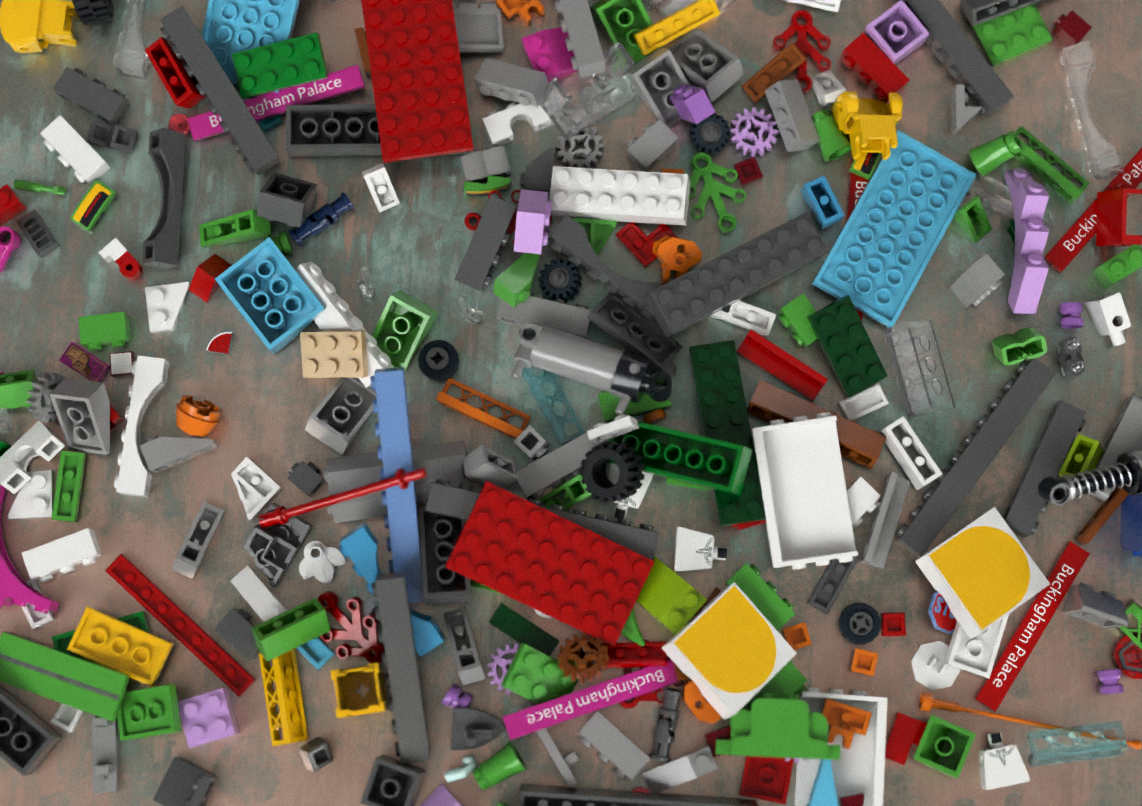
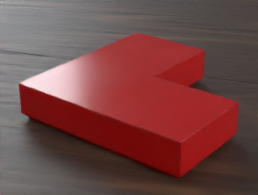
M629 222L615 234L616 238L645 269L657 259L652 252L655 241L664 236L679 238L667 224L659 225L647 236L635 222Z
M896 712L885 744V758L905 765L912 743L919 745L927 723Z

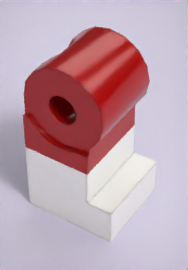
M117 238L113 239L98 252L108 263L114 260L119 265L121 274L128 280L134 281L142 276V266Z

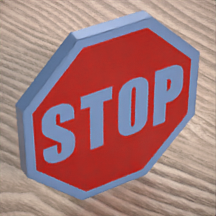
M935 591L928 608L932 624L935 629L951 634L954 632L957 620L939 591Z

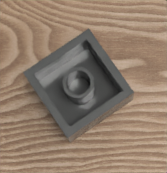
M274 172L260 190L257 216L264 217L269 221L286 223V225L291 227H301L314 208L317 184Z
M386 755L376 757L361 803L367 806H414L426 770L410 764H402L401 761Z

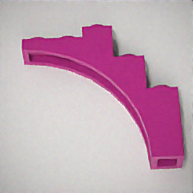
M0 485V609L2 605L11 607L12 603L26 607L28 603L34 605L33 610L47 614L48 610L57 612L59 602L42 595L31 587L17 572L9 558L3 541L1 525L2 504L6 488Z

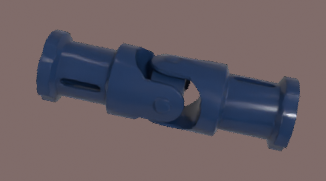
M344 192L332 203H326L309 215L301 227L288 230L299 247L312 235H318L338 221L339 217L349 209L353 210L355 208Z

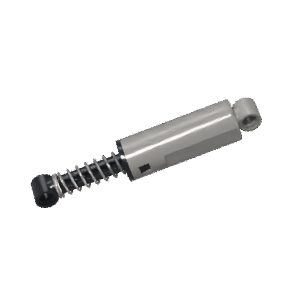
M1142 449L1122 453L1119 455L1115 466L1109 465L1107 468L1101 467L1099 470L1092 469L1090 472L1084 471L1082 474L1075 473L1074 476L1065 475L1060 479L1046 477L1040 482L1038 493L1042 498L1056 506H1062L1068 501H1072L1074 497L1080 499L1082 494L1088 497L1090 492L1096 495L1099 490L1105 493L1107 488L1113 491L1115 486L1120 489L1123 488L1128 494L1141 493Z

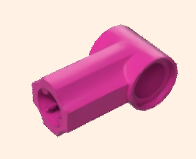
M6 226L0 227V273L3 272L13 251L21 244L20 235ZM11 234V240L8 243H4L5 236Z

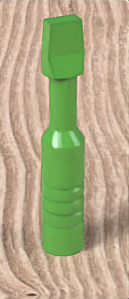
M14 181L15 189L35 192L47 191L58 195H65L66 188L60 186L51 187L35 182Z

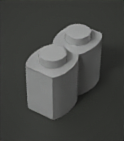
M493 144L487 146L484 151L464 152V155L460 157L465 180L467 182L485 183L488 181V175L504 178L511 176L504 146Z

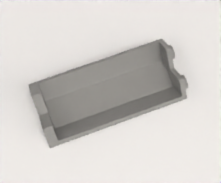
M465 441L412 447L414 470L425 468L427 473L426 477L415 480L417 507L425 506L430 481L436 482L437 478L451 481L450 486L459 487L460 483L471 486L470 480L464 474L463 458L467 456ZM378 452L328 458L327 468H323L325 482H328L329 496L380 481V469H383V460L378 459ZM386 489L327 506L328 514L333 515L334 523L384 517V515L388 514L387 506H383L382 492H385Z

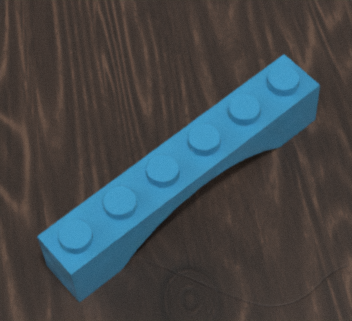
M363 522L341 537L339 548L346 558H351L354 563L353 569L359 577L363 576L368 582L366 584L367 589L372 594V583H375L376 575H381L377 556L378 540L366 523ZM410 608L416 652L422 657L444 642V634L431 616L418 613Z

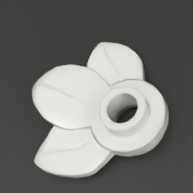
M313 540L304 547V558L299 564V571L304 580L314 575L320 582L330 584L334 576V567L345 564V558L336 547H326L321 541ZM312 549H319L320 554L313 556L311 554Z

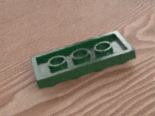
M845 295L807 316L846 397L849 398L888 376L850 296Z

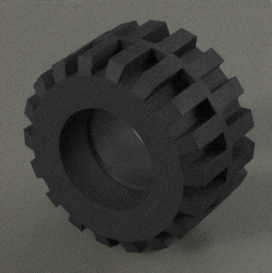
M72 0L77 15L84 25L113 19L112 0Z
M610 442L591 448L592 451H588L585 454L587 459H583L581 465L584 466L583 469H580V474L584 476L581 482L587 485L585 490L587 493L592 492L591 497L594 499L600 498L601 502H615L629 498V496L637 493L636 489L641 488L642 483L640 480H643L645 474H642V470L645 467L644 464H640L642 457L635 454L637 450L634 447L629 448L627 443ZM609 459L613 460L619 468L620 475L616 484L610 482L606 475V464Z

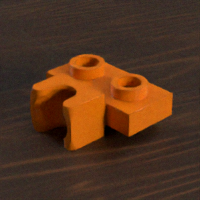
M495 0L498 7L501 8V11L509 20L518 14L528 27L531 26V16L529 15L531 12L537 13L540 17L545 15V8L539 0Z
M826 698L821 714L825 716L828 724H830L827 743H832L835 736L840 734L843 737L842 746L849 749L854 732L866 735L872 713Z

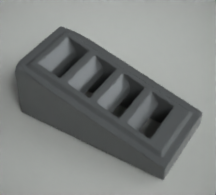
M36 209L16 221L40 258L45 257L60 247V244ZM35 217V222H33L27 227L24 225L26 222ZM37 225H40V226H41L40 228H38L37 230H35L34 232H32V233L30 234L29 231H30L31 229H33V228L36 227ZM43 231L45 232V234L34 240L33 237ZM46 238L49 239L47 242H45V243L42 244L41 246H38V244H39L40 242H42L43 240H45Z

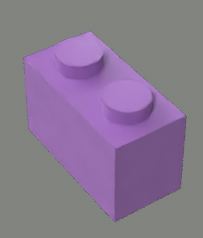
M682 84L674 89L675 93L669 96L681 119L698 124L715 113L702 88Z

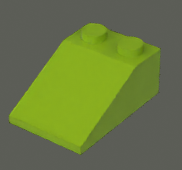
M654 556L653 561L655 563L636 602L675 635L689 622L707 599Z

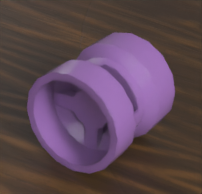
M1066 302L1060 304V312L1062 313V319L1060 320L1061 328L1076 329L1084 326L1083 319L1081 318L1083 303Z
M1121 669L1097 671L1098 679L1103 682V685L1099 687L1100 694L1124 693L1123 685L1118 683L1122 676Z
M454 683L441 703L447 707L467 708L474 696L468 692H462L460 687Z

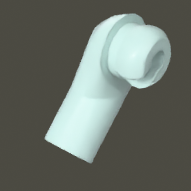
M475 756L463 757L464 766L445 771L446 781L453 782L466 778L472 770L477 768Z

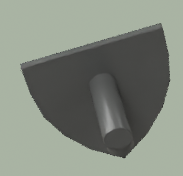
M453 708L450 750H467L483 746L497 738L506 727L488 712L475 708Z

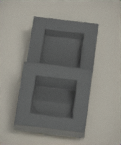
M92 120L87 143L132 153L138 131L117 124L113 126Z

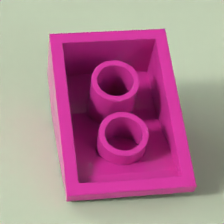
M561 27L542 30L521 38L522 48L530 68L545 72L548 83L578 72V70L574 71L570 57H574L573 52H568L565 38H568L567 32L563 33Z

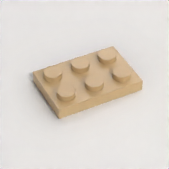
M365 330L300 332L303 378L368 377Z

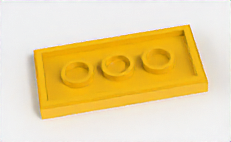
M87 606L67 650L105 667L128 674L130 678L154 687L174 643Z

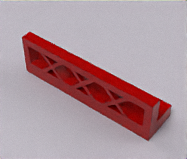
M751 329L736 351L738 355L811 402L815 400L822 387L828 381L826 377Z

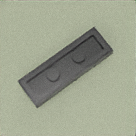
M858 553V556H853V561L839 563V559L830 560V564L827 565L807 604L828 615L861 554Z

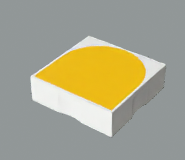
M995 507L915 561L934 589L939 591L945 599L951 613L970 639L982 634L1050 585Z
M735 582L718 593L692 622L683 626L661 647L679 669L695 682L701 694L723 719L734 716L797 654Z

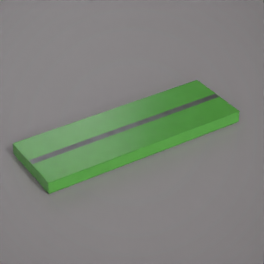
M6 631L2 632L0 637V681L101 718L116 721L130 675Z

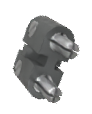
M1073 336L1066 338L1057 346V356L1061 363L1059 364L1060 373L1066 380L1078 377L1085 370L1082 354H1080L1082 352L1080 340Z

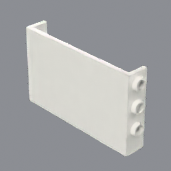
M830 412L816 414L817 419L807 420V416L794 417L793 422L784 423V419L770 421V426L751 429L773 568L792 565L793 570L807 568L806 563L815 562L816 566L829 565V560L839 559V563L853 561V556H858V551L855 548L837 434V417L830 416Z
M806 687V692L800 693L799 700H804L808 704L809 712L821 713L827 698L872 713L866 735L854 732L849 749L842 746L843 737L840 734L836 735L834 741L827 743V745H840V760L830 759L838 806H841L839 797L860 793L864 794L863 806H883L887 697L867 696V691L854 690L853 695H844V690L829 689V693H820V688ZM799 758L798 763H796L794 806H807L821 759H808L804 761L803 758Z

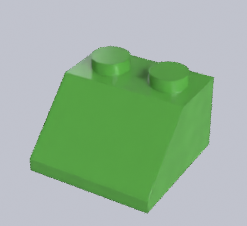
M931 715L913 759L935 771L958 779L976 734Z

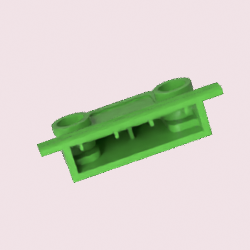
M761 693V698H757L751 703L750 710L741 708L734 716L730 717V740H716V754L840 760V745H827L828 722L825 716L819 712H809L808 704L804 700H799V695L785 694V699H775V694Z

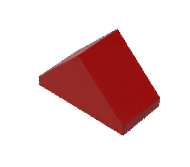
M217 254L212 255L197 266L188 290L208 303L220 287L215 278L232 265Z

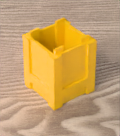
M383 663L330 670L331 680H334L338 707L335 709L337 718L390 710L389 702L387 701ZM362 683H364L365 687H369V692L365 693L366 697H361V694L356 692V689L360 688Z

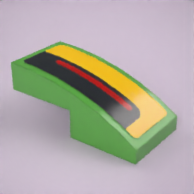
M861 152L858 159L853 160L849 172L870 180L881 153Z
M488 175L487 184L465 181L463 190L465 196H489V193L492 191L502 193L511 189L512 183L511 178Z
M96 180L86 192L70 219L87 231L93 230L102 211H107L116 191L100 180Z

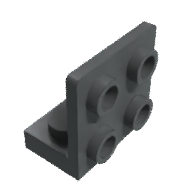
M175 757L154 796V801L164 806H203L217 777Z

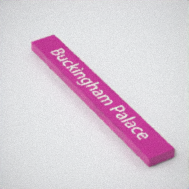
M357 64L329 73L327 79L279 90V93H266L243 102L255 121L258 122L286 113V105H312L365 88V84ZM210 111L187 119L194 141L225 132L219 123L222 121L219 113L214 115Z
M672 659L668 660V666H649L503 716L502 719L509 739L513 740L681 681H677Z

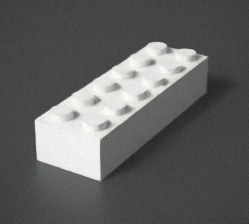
M553 166L549 201H552L551 214L552 217L563 218L567 214L571 218L686 226L691 182L688 174Z

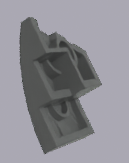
M275 502L272 503L267 512L276 510L280 505ZM298 516L291 517L289 522L284 525L279 523L267 528H262L260 524L254 526L244 546L248 553L254 557L259 569L263 570L270 580L269 584L273 588L278 585L292 564L313 527L312 524Z

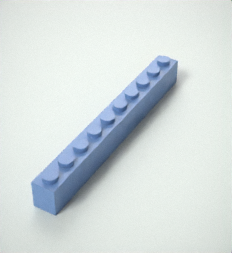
M404 367L376 369L374 376H371V389L376 390L377 399H373V411L378 413L379 422L375 423L376 437L380 436L381 446H377L378 459L383 460V469H380L381 481L396 476V471L400 468H403L406 473L414 471ZM414 480L409 482L407 489H401L397 485L387 488L385 492H382L383 506H387L388 514L384 515L385 529L389 528L390 537L386 538L387 551H392V560H389V573L405 571L409 603L424 601L420 528Z

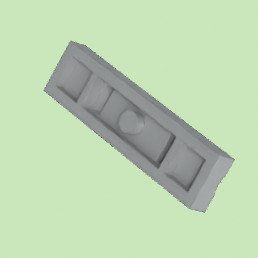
M530 700L521 705L523 710L533 707ZM546 728L536 731L569 788L576 785L577 780L569 766L579 760L576 752L573 751L563 757Z
M92 714L93 794L119 792L117 718L116 721H110Z

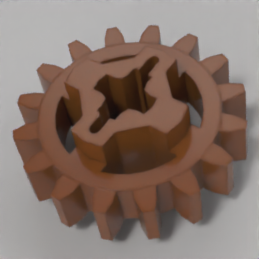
M583 633L581 638L573 634L574 640L572 641L565 639L566 646H560L561 653L557 654L559 668L563 670L564 676L568 677L571 675L572 682L580 678L581 684H584L586 678L593 682L594 675L600 678L602 676L600 670H607L606 662H609L607 646H603V640L599 639L596 641V638L593 636L587 638L586 633Z

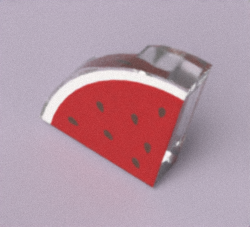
M226 331L215 335L207 344L206 351L230 355L233 332Z

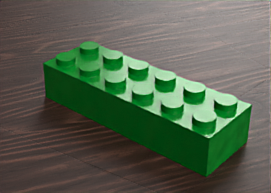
M638 422L639 429L609 439L608 443L621 442L629 444V448L634 447L637 450L635 454L642 457L640 464H644L645 467L642 472L741 496L752 450L745 446ZM609 459V461L607 462V463H610V464H611V463H612V464H616V463H615L613 460H611V459Z

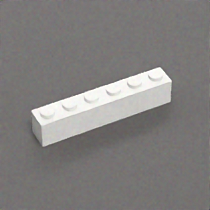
M313 262L303 263L295 269L325 308L314 319L322 331L365 330L361 320L352 314L349 310V305L335 292V287L324 278L321 269L316 264H313ZM365 330L368 377L359 379L367 388L371 386V376H374L376 369L395 367L391 364L389 356L377 346L375 338Z

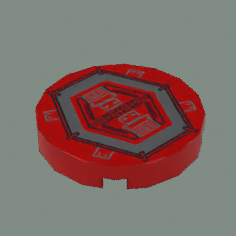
M1140 633V641H1141V642H1142V633ZM1124 635L1117 641L1114 647L1113 662L1116 668L1121 669V673L1132 679H1142V650L1127 635Z

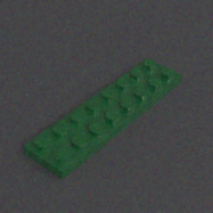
M735 341L689 346L704 437L742 445L752 450L741 496L713 489L719 526L766 520Z

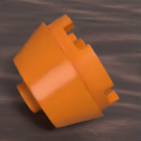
M184 395L181 401L176 404V425L188 435L205 437L220 422L219 416L221 412L218 411L219 407L206 399L202 402L193 400L192 395Z

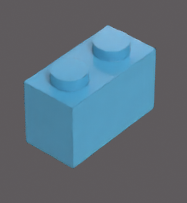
M823 175L804 184L801 194L820 231L841 222L844 213L825 176Z

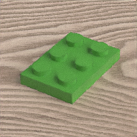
M1035 3L975 25L972 28L991 67L1052 41V37Z
M521 643L501 686L537 704H541L571 694L579 678L572 682L571 675L565 677L563 670H560L559 661Z
M175 684L124 693L117 715L121 741L182 731Z

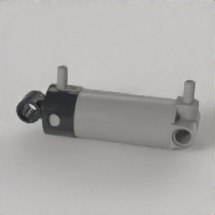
M527 323L519 329L520 345L513 358L516 362L511 374L513 379H520L524 367L529 369L535 367L609 392L610 395L620 398L615 410L618 415H624L629 401L639 403L644 392L648 393L657 402L666 401L671 396V377L662 371L651 373L653 360L629 351H622L548 325L541 327ZM658 384H662L665 386V388L657 389L655 388V386Z

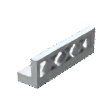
M891 472L886 476L879 505L876 508L860 560L862 563L880 569L884 568L910 481L899 478L897 473Z

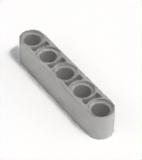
M1132 393L1127 399L1102 449L1103 453L1095 469L1107 468L1109 465L1115 466L1119 455L1133 450L1142 432L1141 396ZM1107 488L1105 493L1099 490L1098 494L1095 495L1090 492V495L1106 501L1112 490Z

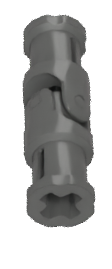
M663 687L664 698L662 707H659L656 723L657 729L653 735L655 739L653 752L650 753L649 757L657 761L670 762L669 752L671 743L675 739L674 731L680 714L678 707L680 697L683 696L684 692L674 688ZM664 715H667V716H669L670 718L665 719V718H663V716H664Z

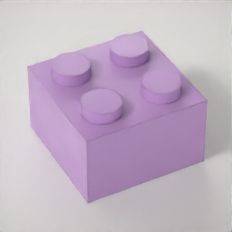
M902 0L868 24L864 30V33L895 65L924 44L930 34Z
M521 189L516 216L514 252L541 254L542 246H547L552 201H548V192Z
M221 688L178 701L179 713L189 748L240 733L228 688Z

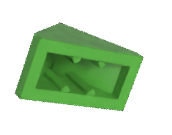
M975 196L962 206L953 217L975 243L993 230L978 196Z

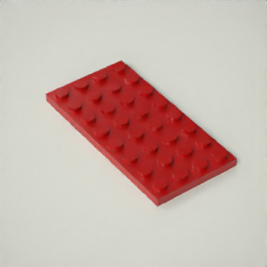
M361 0L383 163L474 151L452 0Z
M485 481L445 567L615 646L655 561Z

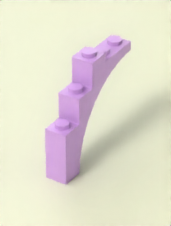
M1024 168L1006 169L1004 178L1010 191L1015 222L1014 268L1007 301L1013 313L1036 314L1049 269L1042 256L1049 234L1043 222L1049 195L1043 184L1034 182L1028 170Z

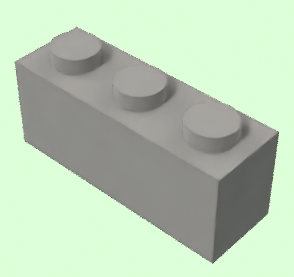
M485 58L474 77L480 93L487 96H496L506 101L519 102L525 106L538 107L549 89L545 72Z
M798 79L778 81L765 90L787 152L807 150L821 141Z
M598 711L578 731L581 734L579 740L588 748L593 745L598 749L599 752L596 755L606 764L611 761L617 767L614 771L624 780L627 777L632 780L650 760L643 751Z

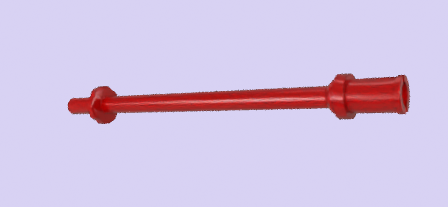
M400 468L396 471V476L292 508L287 509L284 506H279L274 511L260 514L258 518L264 519L259 520V524L262 528L279 523L284 525L289 522L291 517L399 485L401 489H407L410 481L424 478L427 476L425 468L407 473L403 468Z

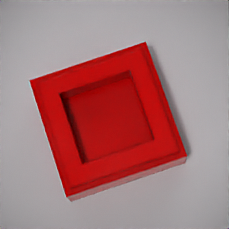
M905 612L880 613L881 637L906 636Z

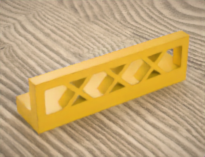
M295 648L272 659V668H270L269 662L265 660L263 655L259 653L272 746L308 740ZM273 680H274V682H275V684H276V690H275V691L272 689V682H273ZM276 704L279 706V714L275 710ZM279 728L283 731L284 740H280Z

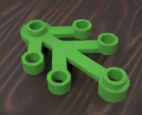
M698 152L693 155L690 162L693 170L690 178V189L693 190V194L689 195V200L693 199L696 195L695 187L701 175L705 185L697 204L691 209V216L695 220L703 218L704 208L710 196L720 218L718 222L719 229L723 233H731L736 228L737 220L735 216L727 213L720 193L731 197L735 203L741 204L746 199V192L743 189H735L715 181L711 172L723 176L725 182L729 184L737 180L738 173L735 169H727L713 163L709 154ZM704 161L706 165L700 167L697 162ZM733 173L735 178L729 179L727 174ZM741 193L743 199H737L735 194ZM699 209L702 214L697 216L694 214V210ZM723 222H730L731 227L725 228Z

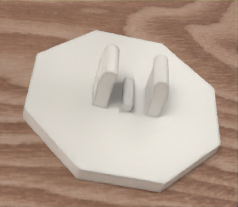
M941 641L919 646L911 659L914 677L917 682L930 690L950 687L961 670L944 663L949 646Z

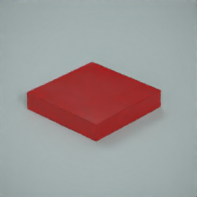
M745 756L738 795L786 805L794 758H790L787 762L783 757Z

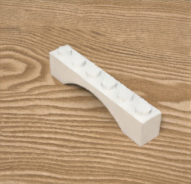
M137 356V362L134 361L132 366L134 382L129 386L128 395L131 397L130 406L126 407L125 420H127L126 429H123L121 441L124 443L123 452L120 451L118 455L120 471L119 474H116L114 480V487L117 488L116 492L120 494L149 497L152 473L146 465L140 448L141 427L144 415L151 401L167 383L170 362L163 358Z

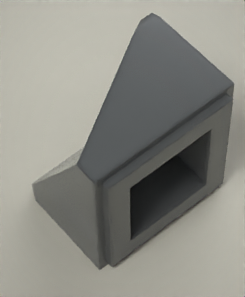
M316 737L298 748L306 769L312 772L318 771L333 761L327 741L320 737Z

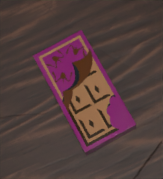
M73 342L70 343L59 361L88 380L101 382L110 369L108 364Z

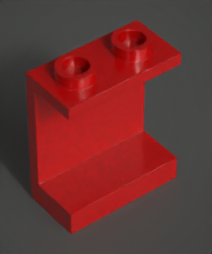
M1127 184L1119 185V187H1106V191L1097 192L1096 247L1142 245V235H1126L1127 196L1142 194V189H1134V185Z

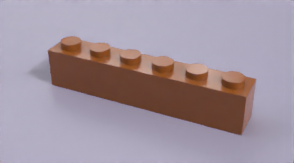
M759 380L747 406L748 414L768 423L784 419V423L793 422L794 417L807 416V420L817 419L816 414L830 412V416L837 417L836 427L841 456L869 469H872L878 460L886 440L885 436L875 430L865 428L856 421L843 418L833 411L817 406L814 402L801 399L792 392H786L775 387L772 383Z

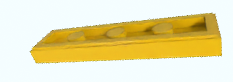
M696 0L634 34V37L642 55H647L721 13L715 0Z

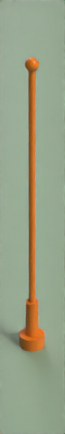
M923 691L920 696L919 710L930 712L931 708L956 713L963 711L1130 745L1135 749L1142 748L1140 740L1129 741L962 707L959 703L933 698V693Z

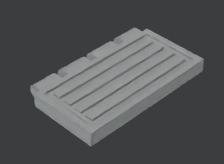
M453 2L459 51L503 53L501 8H496V2H480L479 8H476V2H458L457 8H454Z

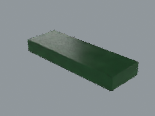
M503 603L499 605L489 621L490 624L519 643H524L549 657L559 643L558 639Z

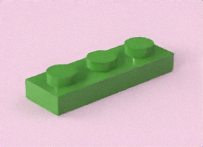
M61 451L52 520L77 522L86 460L85 453Z

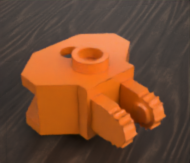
M664 236L653 243L652 252L658 258L660 267H662L661 285L668 283L671 270L675 271L674 279L687 273L688 268L701 262L702 251L693 241Z
M692 679L686 681L683 684V700L695 717L700 721L711 724L721 719L720 714L701 694ZM696 701H701L700 707H695Z

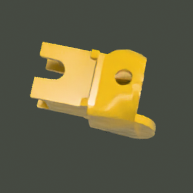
M2 0L0 8L1 34L15 52L24 54L43 52V48H48L49 44L77 46V41L73 39L71 24L72 16L78 17L72 1Z
M846 91L840 94L831 105L830 111L839 130L849 134L853 159H858L861 152L882 153V159L887 160L891 155L890 145L891 148L897 147L898 140L895 126L902 118L903 99L899 93L890 92L888 94L889 104L871 98L858 97L856 91Z

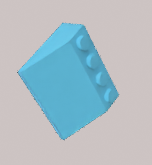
M270 237L215 278L216 282L273 354H276L294 340L325 309Z

